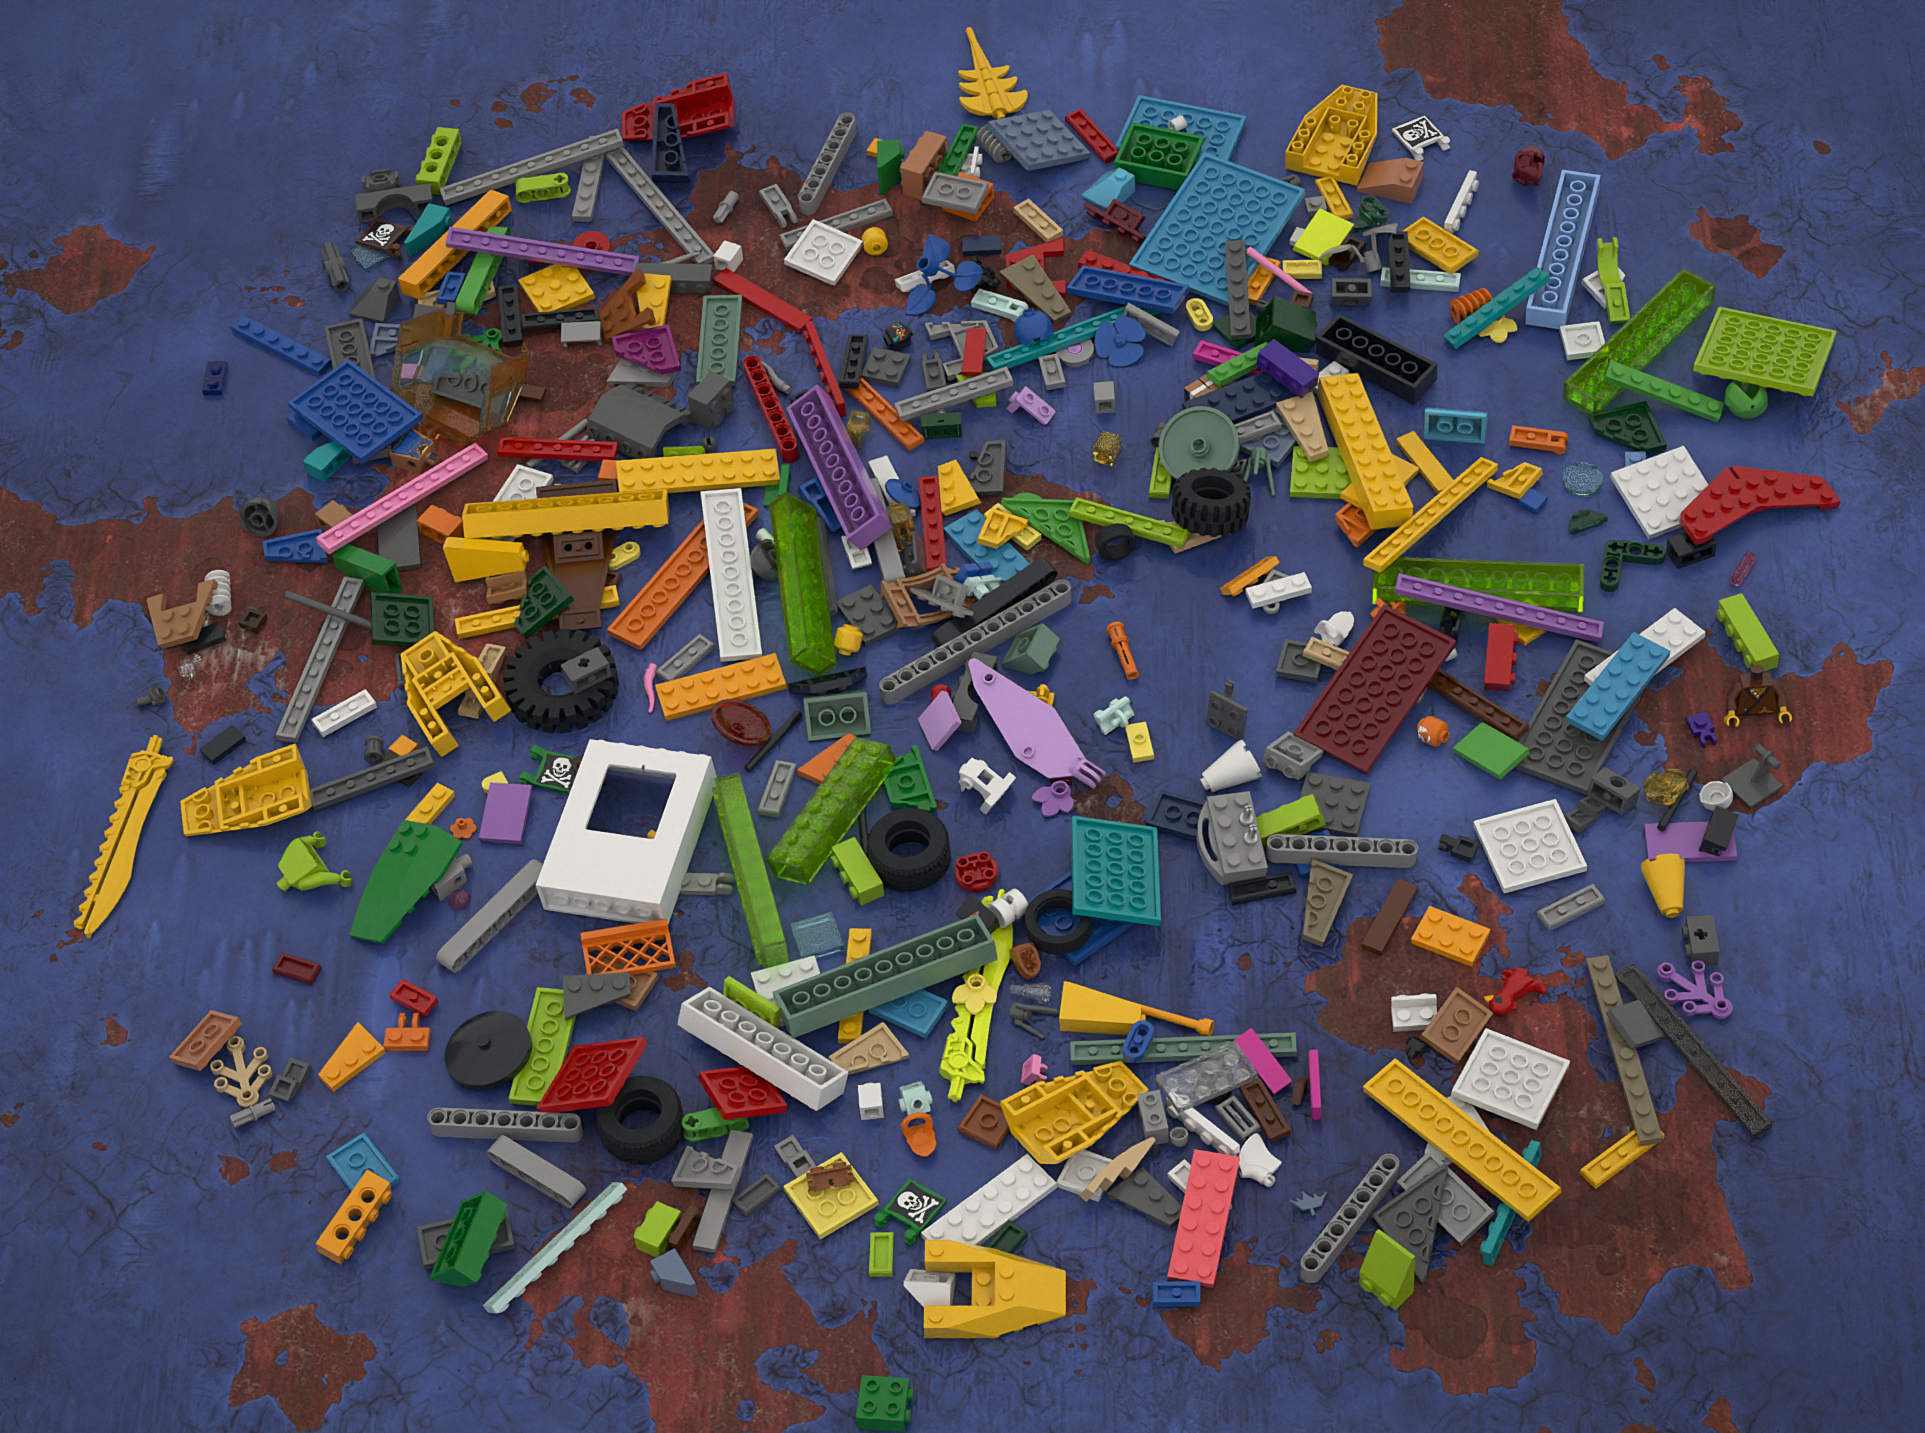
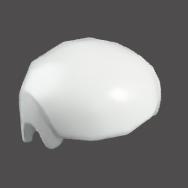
M1720 781L1709 782L1703 786L1699 793L1702 805L1712 812L1716 806L1724 809L1728 808L1733 800V792L1730 785Z

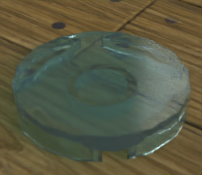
M1576 462L1573 463V466L1565 468L1562 474V485L1572 495L1588 497L1600 491L1603 485V473L1594 464Z

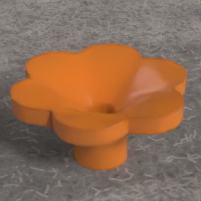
M458 818L455 824L450 826V832L457 839H470L472 834L477 831V827L471 818Z

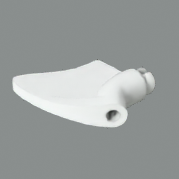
M1255 1133L1248 1138L1241 1148L1238 1172L1240 1178H1252L1266 1187H1271L1275 1183V1177L1272 1174L1281 1166L1282 1162L1271 1155L1260 1135Z

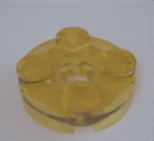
M1675 768L1665 769L1666 773L1660 775L1658 772H1655L1645 780L1643 787L1648 801L1671 805L1676 801V798L1688 789L1689 785L1684 773Z

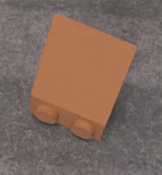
M1400 158L1369 163L1357 187V192L1412 204L1423 180L1424 162Z

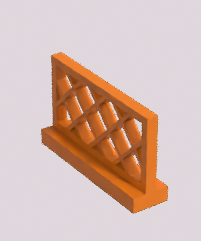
M667 918L580 933L587 975L592 974L591 971L596 965L604 969L601 973L596 974L630 972V975L676 968ZM666 940L662 947L654 944V942ZM636 944H644L640 950L632 947ZM649 947L657 951L652 957L644 954ZM612 948H623L618 954L610 951ZM595 951L601 952L596 958L588 954ZM627 951L635 954L630 961L623 958ZM663 954L669 957L670 961L659 962L657 959ZM605 955L613 958L608 965L601 961ZM639 958L648 961L643 966L635 964ZM618 961L626 965L623 969L619 970L613 968Z

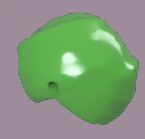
M1732 380L1726 388L1724 403L1735 416L1742 419H1752L1761 415L1766 410L1768 395L1764 387Z

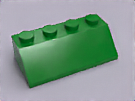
M487 1190L461 1200L430 1279L459 1287H466L477 1283L482 1275V1267L489 1258L490 1247L498 1236L497 1230L499 1225L505 1219V1210L508 1204Z

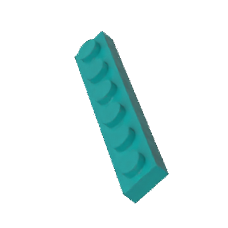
M1536 267L1443 335L1445 341L1454 349H1457L1550 281L1549 276Z
M1531 1140L1528 1148H1524L1521 1156L1535 1168L1542 1156L1540 1142ZM1504 1202L1499 1204L1497 1218L1495 1222H1491L1488 1230L1489 1236L1487 1240H1483L1480 1247V1254H1482L1483 1264L1493 1266L1516 1214Z

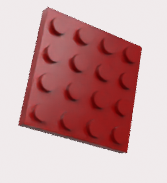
M644 1037L574 1046L536 1107L539 1112L556 1113L611 1106L620 1089L624 1086L627 1077L632 1072L637 1060L642 1055L643 1050L648 1044Z

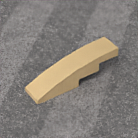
M486 644L478 660L495 684L506 653V647ZM470 687L465 690L466 696L458 708V713L460 716L479 719L484 708Z
M1154 1137L1146 1139L1117 1156L1097 1174L1079 1197L1087 1202L1099 1186L1106 1191L1118 1175L1124 1180L1127 1179L1156 1139Z

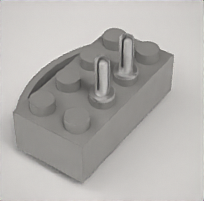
M1250 791L1207 797L1199 816L1196 836L1200 856L1208 871L1221 885L1265 877L1268 867ZM1203 820L1208 822V837L1211 849L1216 857V862L1211 859L1205 848L1202 835Z

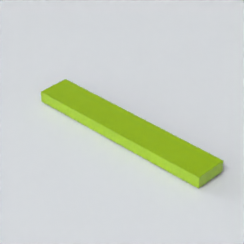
M1077 497L1069 510L1070 517L1105 527L1115 523H1123L1131 528L1133 535L1182 549L1190 536L1188 529H1183L1180 526Z

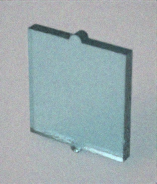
M363 245L350 250V253L356 259V263L360 264L365 271L393 257L388 252Z

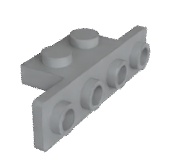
M937 575L932 592L924 589L910 588V592L916 594L917 599L928 601V604L934 606H941V610L953 611L952 615L961 618H964L965 615L973 616V611L962 607L968 586L943 575Z

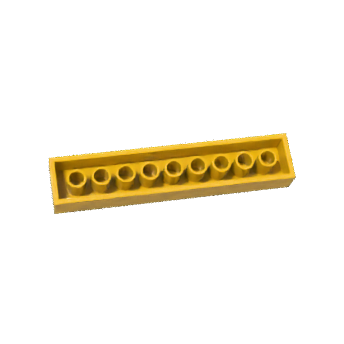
M1359 374L1319 377L1317 397L1370 529L1402 526L1412 517L1413 505Z
M667 489L468 503L465 504L462 514L464 537L470 539H482V537L500 539L502 536L508 535L512 538H518L523 536V534L540 536L543 533L549 532L553 535L562 534L563 531L581 533L589 529L599 532L603 531L604 528L621 530L624 527L632 526L634 529L643 528L644 525L662 527L668 524L669 520Z

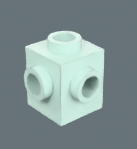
M921 1081L899 1087L902 1098L898 1099L902 1112L910 1115L916 1112L926 1113L931 1111L929 1104H933L929 1090L925 1091Z

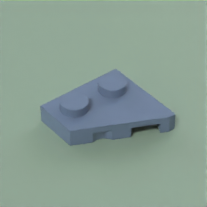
M376 323L369 349L371 359L411 346L410 335L412 325Z

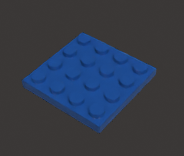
M1072 871L1027 901L1028 905L1037 895L1048 890L1065 889L1072 891ZM1053 908L1047 910L1039 917L1037 925L1048 935L1063 936L1074 931L1079 925L1080 919L1077 915L1072 914V911L1069 909ZM1091 917L1092 931L1087 942L1078 950L1063 955L1076 966L1136 923Z

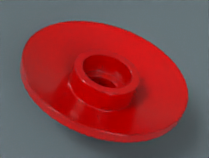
M588 231L577 236L572 246L609 252L610 241L601 232Z

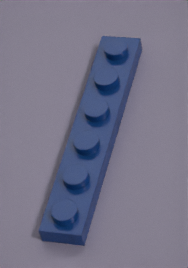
M242 315L231 326L233 333L318 376H321L332 365L330 358L245 315Z

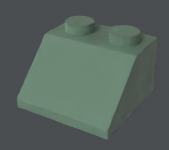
M1043 623L1022 631L1016 635L1001 665L1030 675L1043 672L1049 666L1048 661L1056 652V646L1060 638Z

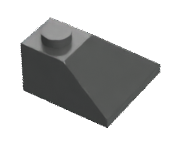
M379 277L365 286L349 315L377 323H385L400 299L397 282Z

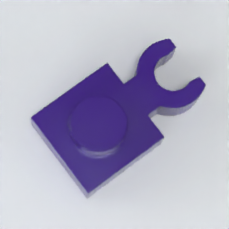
M1707 711L1686 717V724L1693 738L1700 737V746L1702 748L1706 747V740H1710L1713 746L1716 745L1715 727Z

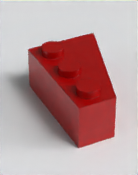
M1489 623L1484 690L1510 692V685L1515 683V672H1511L1512 665H1516L1517 652H1513L1514 645H1518L1519 633L1515 632V625Z

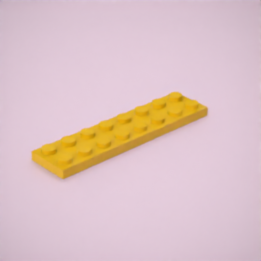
M776 449L616 461L619 492L667 489L668 493L778 485L780 481Z

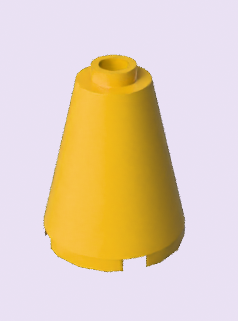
M1660 854L1656 856L1654 861L1650 862L1649 858L1641 863V871L1661 914L1667 918L1679 916V913L1683 911L1684 857L1680 859L1678 854Z

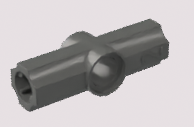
M331 242L324 243L320 249L328 278L331 279L335 291L345 292L350 287V282L346 274L347 270L343 257H340L336 244Z

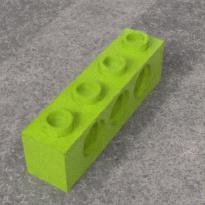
M437 127L435 134L432 135L431 145L426 150V158L421 163L420 173L416 175V185L430 183L432 193L442 195L440 188L446 185L462 143L459 129Z

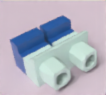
M990 562L963 564L953 580L968 586L966 591L968 597L975 596L980 600L1000 586L999 583L1002 578H995L991 573L993 566Z

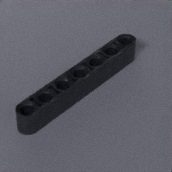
M1041 557L968 607L967 609L974 612L973 616L965 615L964 618L955 616L932 634L931 640L938 647L944 645L1040 591L1055 580L1058 572L1045 558Z

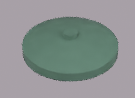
M1205 406L1191 407L1177 413L1166 424L1159 440V455L1162 464L1167 472L1176 480L1184 473H1189L1190 470L1194 469L1200 470V468H1217V470H1227L1230 472L1236 463L1240 450L1239 435L1232 421L1221 411Z

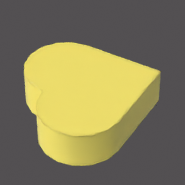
M502 771L486 777L482 781L483 791L487 794L490 782L508 784Z

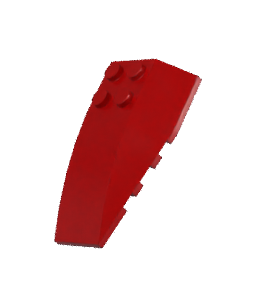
M728 73L691 81L686 84L687 87L680 90L675 88L667 96L662 98L657 96L649 104L644 102L622 112V140L653 141L655 103L674 104L681 139L735 127V100Z

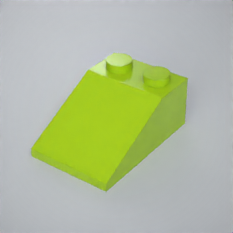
M1378 1229L1374 1234L1360 1269L1359 1283L1366 1292H1371L1377 1296L1383 1305L1390 1306L1396 1311L1414 1292L1415 1256Z

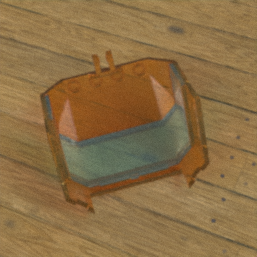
M435 310L400 323L390 390L422 413L423 420L417 423L420 425L417 430L423 435L427 434V437L431 440L437 439L440 435L443 438L455 441L460 446H467L507 426L527 376L530 358L527 341L523 342L520 355L515 357L507 356L461 334L464 312H456V315H447L443 310ZM437 373L490 375L488 387L484 392L482 408L432 393Z

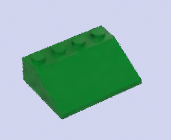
M1132 122L1114 161L1115 169L1120 167L1135 175V182L1179 190L1199 160L1204 136Z

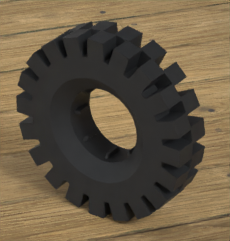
M560 629L559 638H555L553 630L543 632L544 641L541 642L535 635L527 640L528 648L521 644L514 650L516 657L510 656L506 663L507 669H504L503 684L512 713L515 712L516 718L521 723L527 721L529 728L537 731L542 725L544 733L554 734L556 726H559L562 734L571 732V724L575 723L577 729L581 730L588 727L586 718L595 723L602 718L601 710L608 712L612 707V699H616L618 694L617 686H619L616 665L610 649L606 644L601 645L600 639L594 635L588 639L586 632L577 630L572 637L570 629ZM596 647L600 649L609 662L612 676L577 694H574L572 691L565 695H550L544 689H541V685H543V681L547 677L562 671L561 664Z

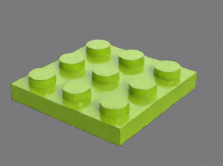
M1294 446L1290 497L1341 499V492L1352 481L1337 447H1328L1327 457L1309 462L1300 446Z

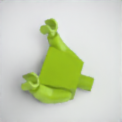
M318 831L314 832L313 837L309 835L294 839L288 845L281 861L278 863V867L284 876L277 882V885L284 892L291 886L303 891L324 885L338 884L339 882L343 887H350L352 885L353 879L350 878L349 871L344 870L340 875L329 872L313 848V845L317 848H322L326 845V837H322V834Z

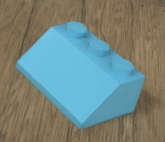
M1427 407L1425 409L1424 439L1485 444L1488 412Z

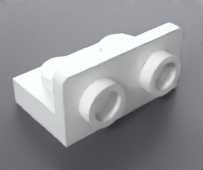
M1424 993L1412 996L1399 995L1391 997L1393 1032L1425 1030L1437 1014L1436 994Z

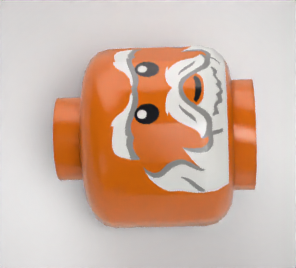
M1434 716L1421 719L1416 729L1418 738L1433 747H1438L1445 743L1450 735L1448 724Z

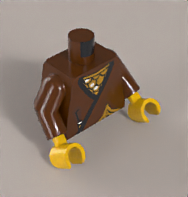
M1752 666L1750 674H1741L1738 682L1734 683L1727 692L1726 711H1728V715L1725 716L1724 723L1729 726L1730 718H1734V726L1737 727L1739 725V719L1735 716V711L1736 715L1777 712V708H1780L1778 714L1779 721L1782 723L1781 716L1788 714L1789 721L1791 722L1792 716L1786 710L1788 704L1784 689L1777 680L1771 678L1770 673H1763V667Z

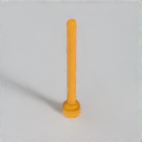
M1142 1005V1014L1196 1029V1032H1199L1201 1036L1212 1035L1214 1020L1204 1018L1198 1021Z

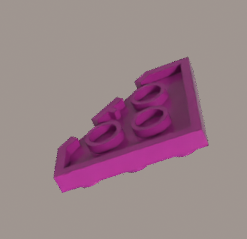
M669 324L612 337L616 356L661 375L681 371Z

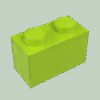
M657 1201L653 1208L647 1211L643 1224L638 1226L634 1232L636 1248L656 1258L663 1255L669 1247L668 1237L670 1232L678 1226L681 1211Z

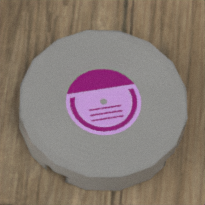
M1091 339L1055 351V354L1058 353L1061 364L1063 362L1068 367H1080L1089 363V360L1093 358L1094 344Z

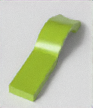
M1613 237L1612 242L1602 243V238L1597 239L1598 274L1600 282L1604 287L1609 324L1628 323L1630 321L1625 283L1622 282L1618 271L1617 256L1619 246L1617 237Z

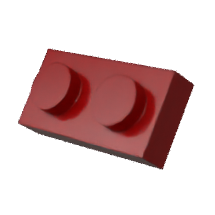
M404 979L389 994L392 1001L415 1013H419L425 1018L439 1002L436 996Z

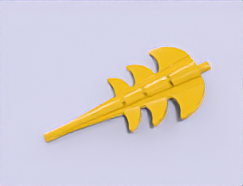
M971 27L966 28L965 31L970 42L975 70H959L958 76L967 81L976 82H960L959 88L967 94L976 97H960L961 105L972 114L978 116L992 115L995 119L1005 118L1006 113L1018 112L1027 102V90L1009 92L1016 86L1018 78L1016 76L1008 79L1000 78L1009 72L1010 66L992 68L976 40L973 29Z

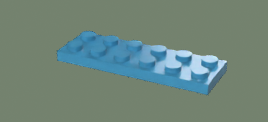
M977 509L944 527V534L972 563H991L993 566L991 570L995 578H1002L999 585L1030 565L1008 541L997 549L977 543L978 536L986 521V518Z
M1633 632L1568 713L1566 722L1603 741L1669 658L1670 650Z

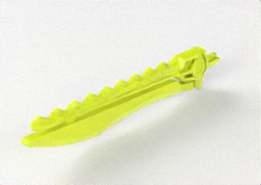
M1003 889L999 890L998 898H1002L1005 894ZM993 896L984 897L981 902L988 908V905L993 902L994 898ZM1012 924L1004 929L999 927L990 934L995 941L998 960L984 966L983 977L987 980L988 986L994 988L996 993L1011 959L1009 950L1013 947ZM981 966L965 972L962 976L965 983L971 975L980 974ZM957 1003L955 1006V1010L959 1017L951 1021L955 1033H950L947 1037L939 1068L941 1076L951 1083L948 1099H952V1102L961 1101L965 1084L978 1082L983 1084L985 1082L983 1069H985L989 1027L994 1003H985L983 1010L975 1014L971 1041L968 1039L972 1014L967 1011L965 1003ZM973 1046L976 1048L975 1062L973 1061Z

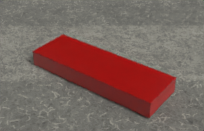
M967 328L962 376L976 377L982 375L987 336L986 328Z

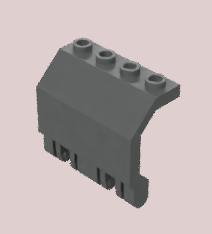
M631 382L626 385L620 384L601 395L588 418L587 436L596 441L618 442V451L634 459L655 458L657 445L665 431L677 424L686 426L692 422L690 410L682 406L675 409L676 404L674 402H670V400L650 391L644 394V388Z

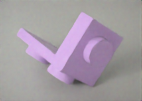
M1027 386L1019 393L1015 391L1008 399L1010 404L1006 408L1013 413L1021 406L1043 425H1046L1056 412Z

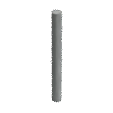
M583 419L558 439H572L588 426V420ZM530 459L525 463L526 467L533 468L544 459Z

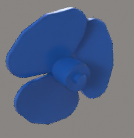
M1118 317L1115 320V327L1111 322L1105 321L1100 324L1095 334L1094 344L1096 352L1101 358L1109 357V363L1114 367L1129 366L1136 363L1144 354V349L1141 345L1129 342L1143 341L1146 332L1141 323L1132 317Z

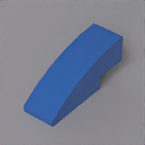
M815 477L800 485L797 493L816 518L821 517L825 520L826 529L831 533L841 529L842 526L818 479Z

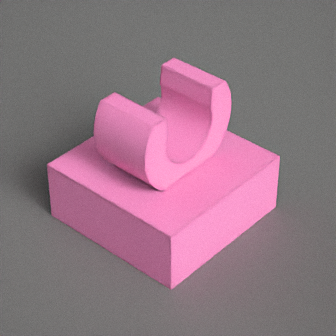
M1033 1054L1023 1063L1021 1083L1029 1086L1034 1080L1040 1082L1047 1079V1076L1040 1073H1044L1048 1069L1047 1065L1041 1064V1056Z

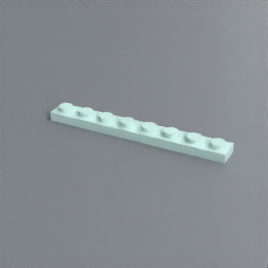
M612 1182L482 1305L486 1311L497 1314L506 1310L509 1306L508 1303L526 1290L525 1286L537 1280L542 1275L541 1271L546 1266L554 1264L562 1251L571 1248L575 1243L574 1240L579 1235L581 1236L588 1232L591 1228L590 1225L607 1213V1208L618 1203L623 1198L622 1194L627 1190L623 1183Z

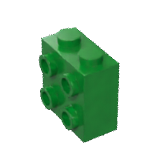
M862 1375L856 1413L858 1429L905 1432L906 1423L910 1424L911 1409H908L909 1402L914 1400V1388H910L909 1378Z

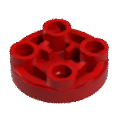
M982 851L969 854L957 859L955 879L957 884L968 892H983L990 889L996 883L998 867L988 852Z

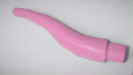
M654 663L649 664L643 679L644 689L650 703L649 713H652L655 703L652 683L656 675L657 665Z

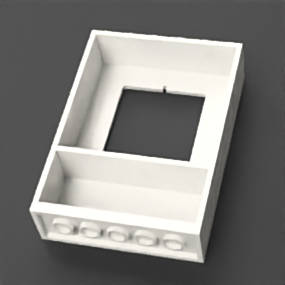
M590 739L536 883L544 910L635 924L667 918L669 924L684 874L687 872L718 782L711 756ZM608 769L675 779L655 838L647 839L586 829Z

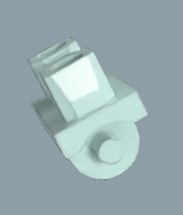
M1126 696L1120 700L1114 699L1110 702L1109 708L1104 711L1098 710L1094 713L1095 721L1104 735L1119 725L1123 728L1126 727L1128 719L1134 716V712L1130 707V700Z

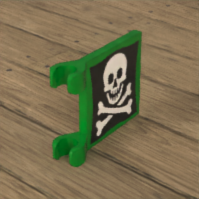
M532 745L530 748V758L542 761L536 776L525 771L520 773V784L570 794L576 773L569 760L575 757L547 751L537 745Z
M909 1178L881 1211L877 1212L874 1217L876 1221L875 1226L882 1229L890 1216L910 1227L904 1235L906 1238L905 1243L913 1246L921 1232L947 1203V1199Z

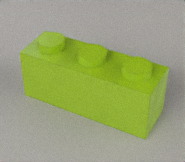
M1313 794L1303 796L1297 801L1282 805L1273 811L1256 817L1261 841L1265 849L1267 840L1271 835H1303L1326 825L1320 806Z
M855 837L831 847L833 856L830 857L832 865L835 869L838 868L840 870V877L844 884L848 883L849 892L853 899H857L862 906L885 896L883 882Z

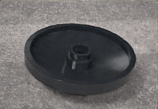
M489 1011L478 1014L460 1025L450 1037L445 1049L447 1070L458 1084L468 1089L488 1090L499 1087L517 1076L528 1062L532 1051L530 1032L519 1017L509 1012Z

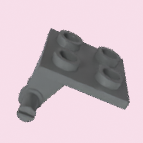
M1227 680L1222 694L1213 690L1210 692L1206 724L1240 741L1244 740L1248 708L1233 701L1235 695L1233 690L1234 681Z
M1761 744L1754 748V751L1762 757L1760 763L1753 758L1721 779V782L1730 785L1733 794L1749 809L1783 788V784L1770 773V767L1778 770L1782 763L1774 757L1771 751H1767Z

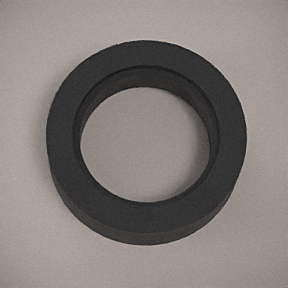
M1053 889L1037 895L1029 903L1025 912L1026 933L1029 941L1033 942L1040 951L1054 955L1068 954L1081 948L1091 935V917L1077 915L1080 919L1079 925L1074 931L1063 936L1048 935L1037 925L1039 917L1047 910L1066 908L1072 911V891Z

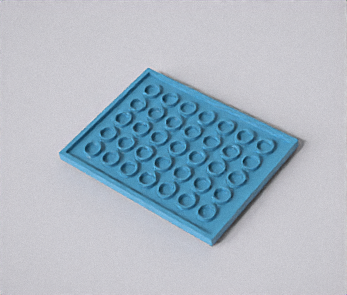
M1204 152L1129 263V266L1170 282L1189 285L1190 292L1229 306L1225 241L1245 240L1246 251L1249 247H1252L1265 257L1305 196V189ZM1246 253L1247 278L1249 280L1260 263Z

